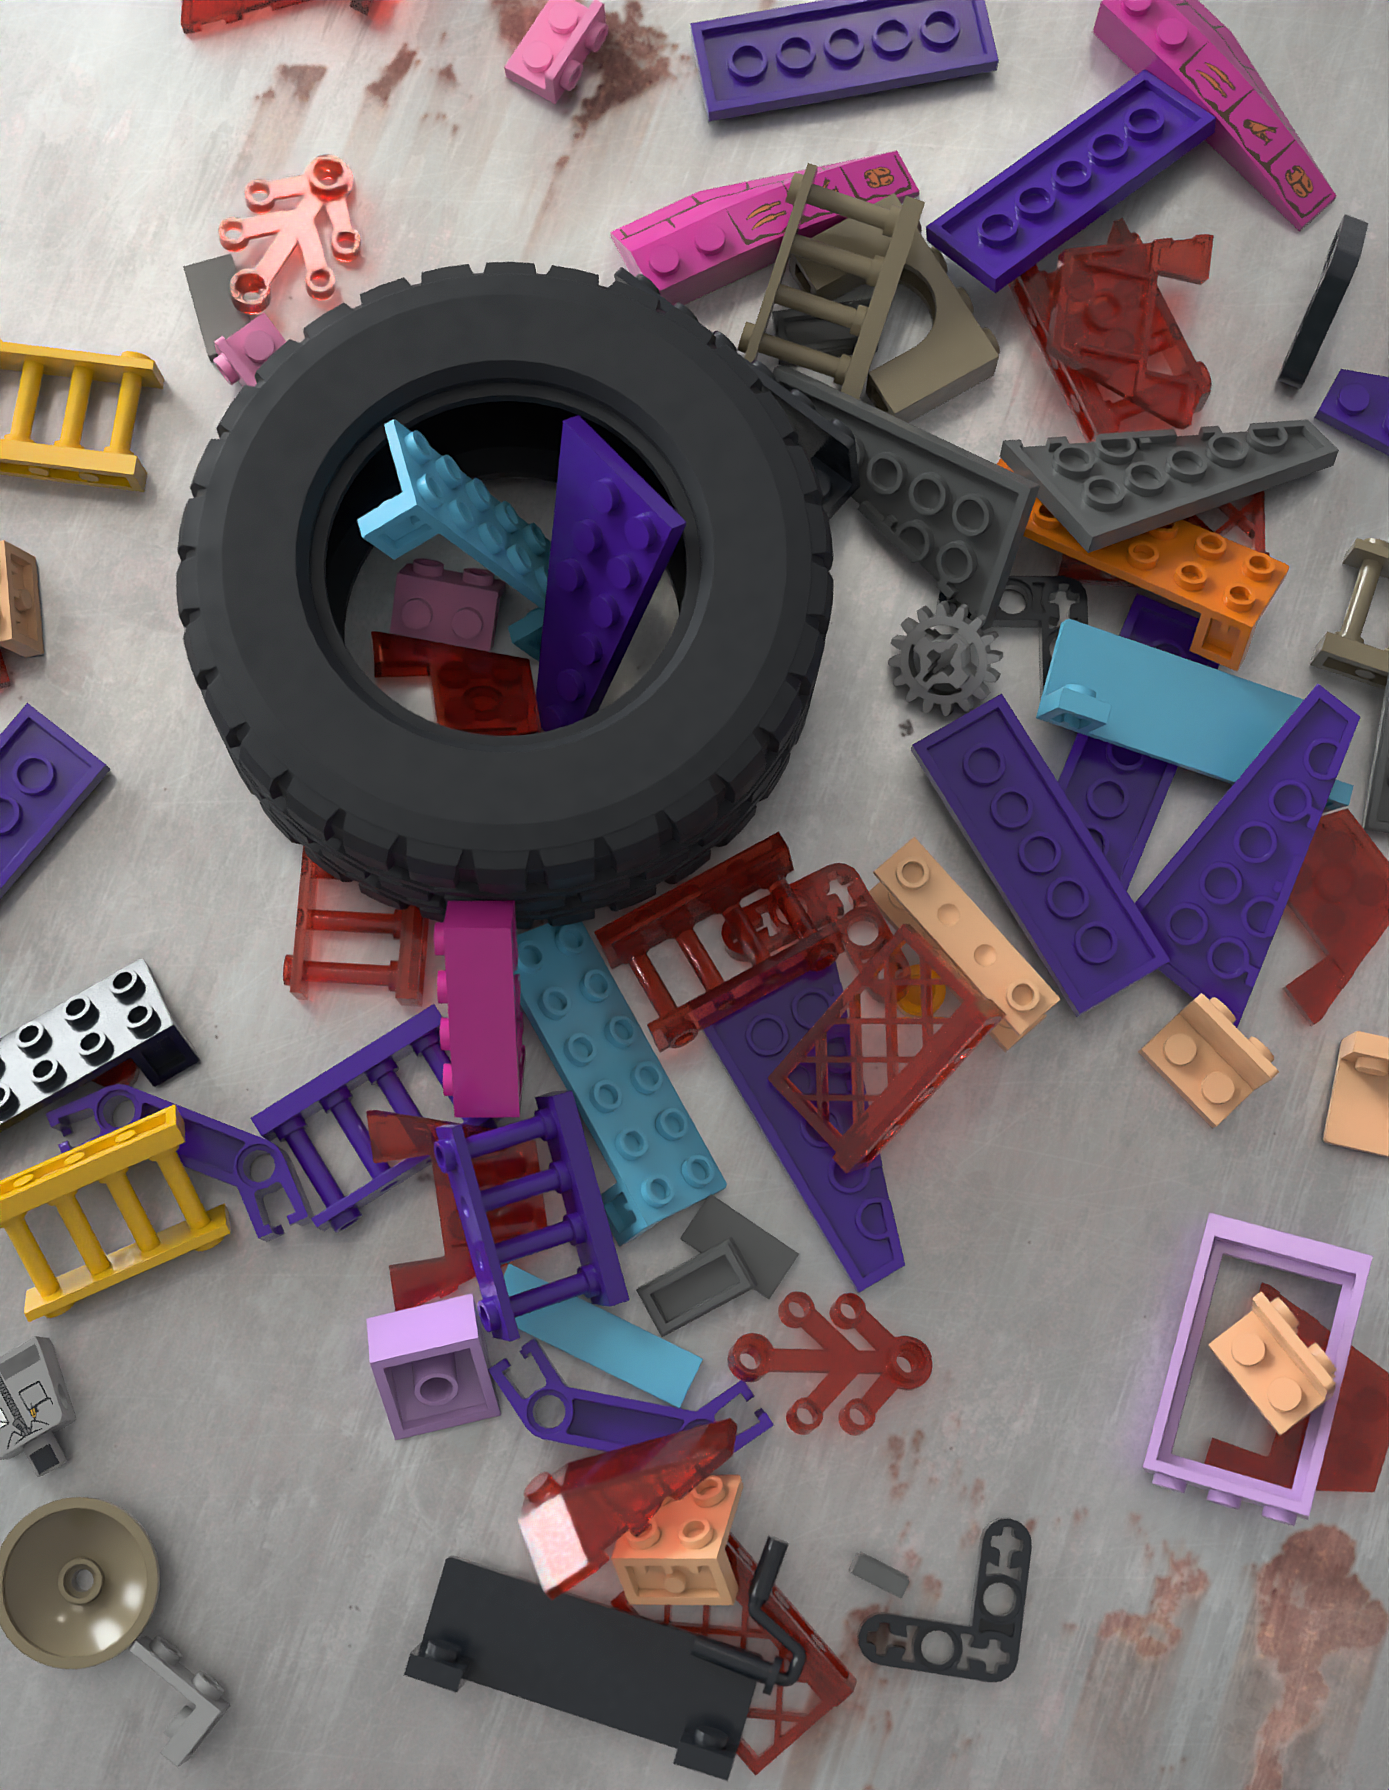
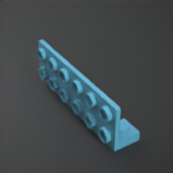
M396 419L389 421L384 427L403 492L383 502L379 507L358 519L362 538L395 560L440 533L539 607L531 610L524 618L508 626L512 643L539 662L551 541L545 537L542 530L535 523L528 524L520 518L510 503L507 501L500 502L492 496L481 480L478 478L472 480L464 474L449 455L442 456L431 448L420 432L416 430L411 432Z
M1066 619L1060 625L1036 718L1234 784L1304 699L1081 622ZM1335 780L1323 813L1349 806L1354 785Z
M583 922L554 927L547 923L517 935L518 969L514 971V974H520V1005L566 1089L573 1091L577 1109L617 1183L603 1192L601 1197L610 1230L620 1247L636 1239L658 1222L706 1199L711 1194L714 1195L726 1188L727 1183Z

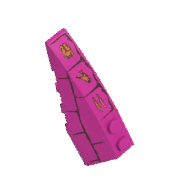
M1199 0L1101 1L1092 33L1136 75L1144 69L1215 116V133L1205 139V141L1297 230L1301 231L1335 200L1337 195L1233 33Z
M898 151L819 166L814 182L815 185L872 204L893 193L896 194L901 204H903L905 196L916 198L920 193ZM805 170L795 172L804 175ZM795 172L698 191L611 231L610 236L628 271L635 277L638 274L646 276L656 285L660 291V296L674 305L676 302L686 305L776 262L794 206L785 201ZM807 204L798 234L812 238L844 221L847 217Z

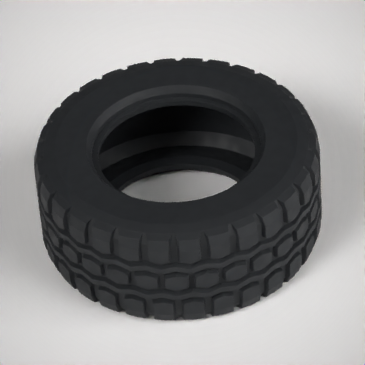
M486 262L483 273H473L469 264L448 266L421 272V283L411 285L403 277L377 286L360 294L361 305L353 309L345 303L338 305L304 327L305 339L299 343L289 339L276 350L256 371L255 379L257 384L254 387L244 385L232 401L216 428L219 439H210L199 461L190 486L194 498H190L187 501L179 529L177 552L181 562L176 572L178 614L183 627L186 628L183 642L195 681L201 690L206 707L241 779L250 793L258 798L265 814L292 843L303 845L307 857L324 871L341 882H352L353 880L359 882L358 886L362 894L398 910H407L411 905L420 907V913L423 918L438 922H444L448 901H515L517 929H531L534 920L547 919L552 927L574 924L594 919L595 909L608 906L611 911L617 912L636 905L656 895L657 884L663 881L667 884H676L694 873L710 860L711 848L714 846H726L744 829L756 813L757 802L768 798L779 782L789 763L790 752L799 741L806 722L824 652L826 634L830 624L834 580L829 572L833 562L832 535L828 515L821 506L823 494L813 464L804 448L797 446L799 435L788 415L771 392L761 393L763 382L748 364L728 345L716 347V336L697 320L676 307L668 312L660 310L661 302L659 298L617 280L609 287L600 286L599 275L554 265L551 266L547 274L536 273L534 263ZM579 415L687 522L665 568L677 599L679 617L662 653L648 672L615 702L590 717L547 732L520 736L473 734L445 727L407 710L387 696L368 678L345 646V621L352 588L362 565L374 548V545L362 538L358 519L379 507L383 502L403 492L384 425L396 419L411 432L414 430L420 432L431 448L442 456L449 455L456 462L460 470L472 480L475 478L487 480L522 477L557 483L563 420Z

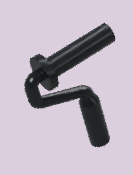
M770 1535L767 1537L748 1590V1612L759 1625L793 1654L787 1672L780 1671L784 1659L776 1655L773 1663L699 1633L690 1653L692 1656L765 1684L762 1693L769 1696L774 1684L788 1687L799 1680L807 1657L803 1646L761 1609L770 1598L789 1546L788 1542Z

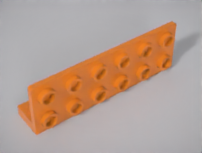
M1002 459L998 461L997 465L1012 471ZM1037 497L1023 535L1035 542L1201 613L1189 651L1234 671H1238L1244 662L1257 623L1283 583L1289 570L1287 564L1271 558L1267 554L1257 552L1224 538L1218 533L1210 532L1185 520H1179L1088 553Z

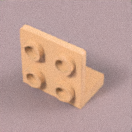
M2 540L0 541V646L25 658L44 654L36 557Z
M1200 994L1163 1027L1138 1053L1212 1128H1215L1255 1089L1272 1080L1279 1071L1272 1064L1274 1056L1271 1051L1257 1038L1251 1036L1247 1039L1233 1025L1236 1021L1235 1016L1224 1003L1215 997L1209 1000L1205 995Z
M1355 1031L1341 1040L1323 1136L1325 1143L1389 1158V1038Z
M1260 1292L1252 1298V1311L1210 1342L1208 1347L1281 1437L1333 1397L1336 1387L1333 1379L1337 1369L1316 1343L1307 1348L1296 1335L1299 1332L1297 1326L1300 1324L1284 1302L1278 1297L1270 1302Z
M645 1475L638 1479L611 1557L629 1605H734L739 1587L728 1560L725 1546L744 1486L740 1475Z

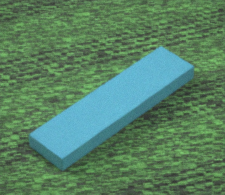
M510 1263L503 1275L509 1296L548 1283ZM574 1297L515 1318L518 1329L678 1408L681 1407L703 1361V1358L579 1297Z

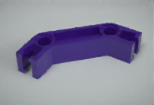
M116 1084L107 1086L47 1112L46 1116L50 1126L61 1131L63 1137L74 1133L71 1124L95 1116V1121L101 1131L97 1136L78 1145L81 1146L122 1128L116 1127L114 1124L113 1112L117 1105L123 1101L130 1100L135 1107L134 1117L129 1124L174 1105V1103L128 1085ZM176 1104L185 1124V1143L180 1144L176 1151L183 1166L237 1187L258 1239L269 1242L285 1234L282 1225L276 1227L271 1225L263 1200L266 1194L275 1193L281 1188H284L296 1211L287 1216L290 1226L298 1224L303 1227L313 1222L311 1218L314 1217V1213L293 1162L285 1150L269 1140ZM68 1140L58 1144L61 1154L76 1148L72 1147ZM260 1155H271L275 1163L273 1174L265 1181L255 1182L250 1173L252 1162Z
M534 1338L521 1347L522 1350L519 1352L524 1359L533 1355L546 1379V1386L534 1391L529 1398L526 1399L506 1374L510 1370L509 1367H511L507 1358H504L488 1369L524 1426L534 1436L554 1442L688 1468L709 1469L718 1465L774 1426L762 1407L754 1412L759 1423L733 1438H728L722 1426L715 1420V1414L738 1394H741L746 1401L755 1397L744 1379L695 1412L568 1387L538 1340ZM547 1396L558 1397L565 1406V1417L554 1428L543 1426L536 1417L538 1402ZM707 1425L716 1432L718 1445L711 1455L697 1457L688 1450L686 1436L694 1426Z

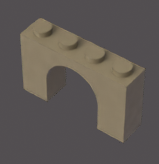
M895 193L875 203V205L891 209L892 205L902 208V204ZM850 218L811 238L874 259L875 255L885 258L891 241V237L882 235L883 229ZM920 221L898 284L912 290L922 299L930 313L932 328L918 345L868 372L865 391L875 408L907 423L994 376L999 359L998 354H1000L999 344L994 334L987 327L981 328L973 316L974 308L967 292L961 286L955 288L946 274L948 268L943 255L934 246L929 247L921 235L922 227ZM793 254L790 255L789 272L802 291L834 301L855 288L866 284L867 279Z

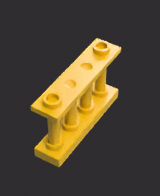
M0 339V369L22 372L10 434L4 436V439H0V475L144 492L148 473L137 455L130 451L141 387L163 389L165 379L155 360H151L147 355L133 351H126L121 356L3 342ZM43 374L71 378L60 440L55 441L54 445L39 444L30 439ZM92 380L121 384L110 446L105 447L103 451L88 450L80 445Z
M176 1104L0 1181V1228L5 1229L35 1287L26 1290L24 1315L28 1322L42 1316L46 1318L57 1317L68 1311L76 1301L194 1249L197 1252L211 1249L218 1245L224 1239V1236L231 1233L229 1211L225 1203L208 1211L205 1210L176 1152L179 1145L185 1143V1124ZM148 1158L150 1161L157 1162L186 1219L158 1233L155 1232L126 1175L130 1166ZM96 1181L101 1184L106 1183L136 1241L108 1255L105 1254L75 1196L78 1189ZM45 1203L56 1207L85 1262V1265L58 1277H55L24 1218L27 1211Z

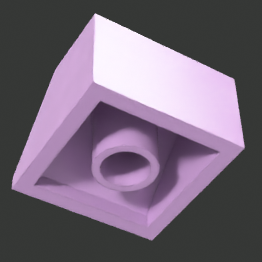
M473 1293L366 1318L370 1365L395 1440L501 1415L494 1378L488 1371L491 1368V1363Z

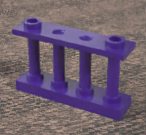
M435 1004L251 1117L252 1122L263 1138L269 1141L278 1138L280 1142H287L327 1209L311 1218L316 1228L326 1231L332 1227L335 1233L348 1228L363 1217L359 1209L436 1161L434 1142L439 1140L432 1133L396 1074L399 1070L396 1063L415 1052L417 1057L423 1056L443 1087L444 1064H451V1060L445 1050H441L440 1021L443 1016ZM368 1080L371 1085L378 1084L418 1149L416 1153L392 1168L350 1102L353 1099L351 1091ZM448 1096L453 1104V1096ZM324 1109L326 1114L332 1112L373 1179L346 1197L305 1132V1129L308 1127L305 1120ZM505 1117L462 1118L464 1121L462 1128L465 1138L499 1128L496 1123Z
M572 1090L553 1091L536 1096L535 1100L538 1110L534 1112V1117L465 1138L462 1124L442 1125L435 1128L439 1140L434 1142L436 1161L443 1173L448 1172L483 1299L478 1301L479 1317L485 1330L488 1333L492 1332L493 1338L510 1342L519 1339L520 1335L515 1320L516 1317L583 1294L586 1298H590L591 1304L607 1307L630 1300ZM537 1138H541L545 1142L547 1141L552 1159L547 1170L481 1191L479 1190L471 1159ZM553 1190L562 1195L567 1213L563 1216L562 1222L494 1244L486 1212ZM568 1242L572 1246H576L581 1264L577 1268V1274L512 1296L508 1295L500 1265Z

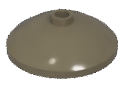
M71 1497L49 1502L22 1518L9 1532L0 1547V1626L7 1638L18 1650L38 1663L59 1669H82L106 1662L121 1654L138 1639L154 1613L160 1590V1567L154 1545L142 1525L131 1514L113 1503L91 1497ZM83 1569L88 1570L93 1576V1585L87 1591L82 1590L77 1584V1575Z

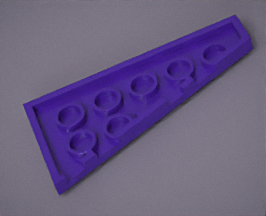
M1320 684L1313 688L1135 902L1138 910L1171 960L1167 965L1158 970L1194 999L1203 994L1209 1000L1212 997L1220 1000L1235 1016L1236 1021L1233 1025L1238 1028L1360 720L1358 714Z

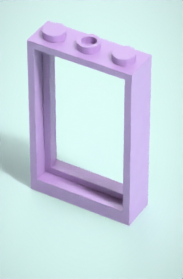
M1209 1212L1143 1465L1145 1472L1154 1474L1153 1485L1179 1493H1185L1187 1484L1208 1490L1206 1500L1237 1510L1240 1509L1241 1501L1264 1507L1262 1517L1295 1526L1297 1517L1309 1519L1368 1279L1372 1255ZM1223 1255L1342 1287L1325 1353L1337 1369L1333 1379L1336 1387L1333 1397L1310 1414L1292 1489L1172 1454Z

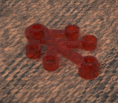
M331 154L320 155L308 164L302 175L272 181L264 179L250 181L244 191L246 206L253 213L265 215L245 219L232 216L221 221L218 227L219 241L222 247L230 252L242 251L247 247L250 239L278 234L255 269H242L232 277L230 281L231 301L237 310L245 314H257L269 306L271 301L270 285L298 244H300L307 269L305 287L308 295L316 300H326L334 294L336 288L335 274L327 267L314 222L324 205L334 231L331 236L333 256L339 261L351 262L357 259L361 252V238L359 233L352 228L344 200L352 191L353 174L350 167L341 158ZM329 178L337 183L334 185H323L320 182ZM257 192H263L268 197L263 201H257L252 198V195ZM304 196L295 209L266 214L273 209L275 200ZM230 230H238L243 233L236 239L228 238L225 235ZM342 240H350L355 245L352 248L343 249L337 244ZM316 278H325L329 283L324 287H317L312 284V281ZM247 292H255L260 296L255 300H245L242 298Z
M795 1291L788 1294L780 1303L778 1308L779 1318L783 1324L790 1328H803L823 1349L774 1348L763 1335L748 1333L741 1336L732 1345L727 1355L730 1371L736 1378L744 1382L759 1381L768 1372L829 1373L808 1397L798 1399L789 1407L786 1413V1421L789 1428L799 1435L810 1434L821 1424L823 1412L858 1374H880L861 1399L855 1398L850 1400L839 1412V1424L846 1433L853 1436L865 1433L874 1424L876 1419L875 1413L897 1389L910 1391L919 1388L929 1379L933 1366L930 1350L925 1343L910 1336L894 1337L866 1310L862 1298L854 1293H844L835 1300L830 1307V1318L841 1329L849 1330L855 1328L876 1351L858 1350L815 1309L813 1300L809 1295L804 1292ZM789 1303L799 1304L803 1308L804 1317L794 1316L790 1312ZM841 1304L850 1305L854 1309V1319L843 1315L840 1308ZM740 1354L751 1355L756 1362V1368H746L740 1361ZM897 1357H903L910 1363L911 1372H905L899 1367ZM798 1408H804L810 1412L812 1424H805L800 1421L797 1416ZM850 1409H857L863 1414L864 1425H858L852 1421Z

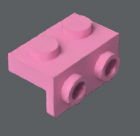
M414 559L413 564L407 563L397 573L390 633L491 651L494 646L500 597L505 592L506 582L494 579V573L489 570L465 568L463 573L444 570V564L436 560Z

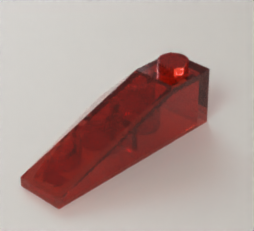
M732 1418L572 1461L552 1474L545 1471L537 1475L523 1492L525 1498L518 1523L547 1596L553 1600L595 1573L610 1560L609 1555L604 1550L628 1530L636 1537L651 1525L649 1520L657 1513L664 1499L669 1496L674 1501L681 1500L731 1458L734 1452L738 1425Z

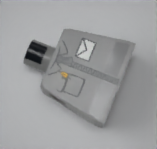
M35 1336L0 1357V1460L11 1459L24 1452L36 1476L41 1477L67 1462L54 1433L76 1420V1415L52 1342L47 1337Z

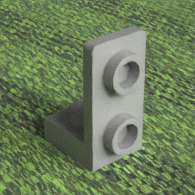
M148 1636L136 1639L129 1650L196 1706L194 1710H191L186 1705L164 1732L171 1740L160 1753L175 1766L179 1767L190 1759L231 1705L221 1698L225 1690L216 1680L202 1671H198L194 1675L178 1662L182 1654L170 1642L160 1636H156L153 1640Z

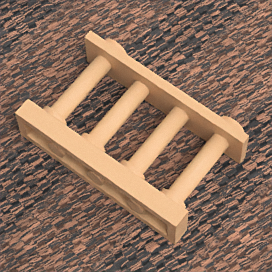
M915 837L873 872L880 882L867 892V899L926 965L934 968L941 975L945 986L1005 1053L1047 1016L1045 1013L1061 1000Z

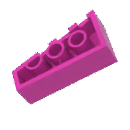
M448 901L444 922H435L434 926L435 956H445V970H438L437 999L439 1004H448V1017H441L440 1047L441 1050H450L451 1064H444L443 1094L444 1096H453L454 1118L520 1117L526 1050L525 1045H522L524 1023L523 1012H520V974H514V971L518 969L515 901Z

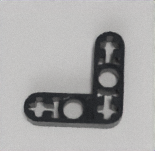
M1344 214L1328 250L1318 286L1279 372L1278 381L1299 389L1302 388L1360 260L1368 222Z
M1009 576L1005 590L1012 589L1020 592L1025 598L1026 607L1019 613L1010 614L1003 611L999 606L992 627L1039 628L1041 701L1052 659L1049 648L1051 643L1057 640L1060 626L1057 627L1060 620L1059 605L1050 603V601L1055 600L1059 591L1066 592L1067 600L1076 602L1070 605L1066 619H1072L1088 625L1087 593L1083 585L1072 577ZM940 591L938 595L937 605L942 601H947L951 599H948ZM948 602L950 613L955 614L957 610L956 604ZM968 611L967 618L969 619L972 614Z
M1006 1517L990 1521L983 1529L979 1542L969 1625L889 1612H875L867 1616L860 1623L857 1632V1643L862 1654L870 1662L895 1668L985 1682H1001L1009 1678L1015 1671L1019 1657L1032 1551L1031 1536L1027 1528L1019 1521ZM1004 1527H1011L1012 1537L1020 1540L1019 1550H1010L1007 1561L1009 1569L1019 1568L1017 1579L1002 1573L986 1574L987 1563L990 1562L999 1567L1000 1550L991 1546L992 1536H1001ZM994 1583L1007 1584L1014 1594L1012 1608L1003 1615L991 1614L984 1605V1593ZM886 1622L889 1624L888 1628L891 1634L908 1637L906 1626H917L911 1641L913 1659H902L906 1648L892 1644L887 1645L885 1654L876 1653L875 1644L867 1641L868 1631L876 1632L879 1629L880 1623ZM932 1631L945 1632L952 1640L953 1649L951 1655L941 1663L930 1662L922 1654L921 1644L923 1638ZM961 1634L972 1635L968 1646L978 1649H987L990 1640H998V1649L1007 1654L1005 1662H996L994 1671H987L986 1663L983 1660L966 1656L968 1667H957L963 1653Z

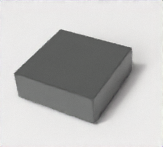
M861 1551L856 1553L849 1568L852 1574L901 1599L910 1582L906 1574Z

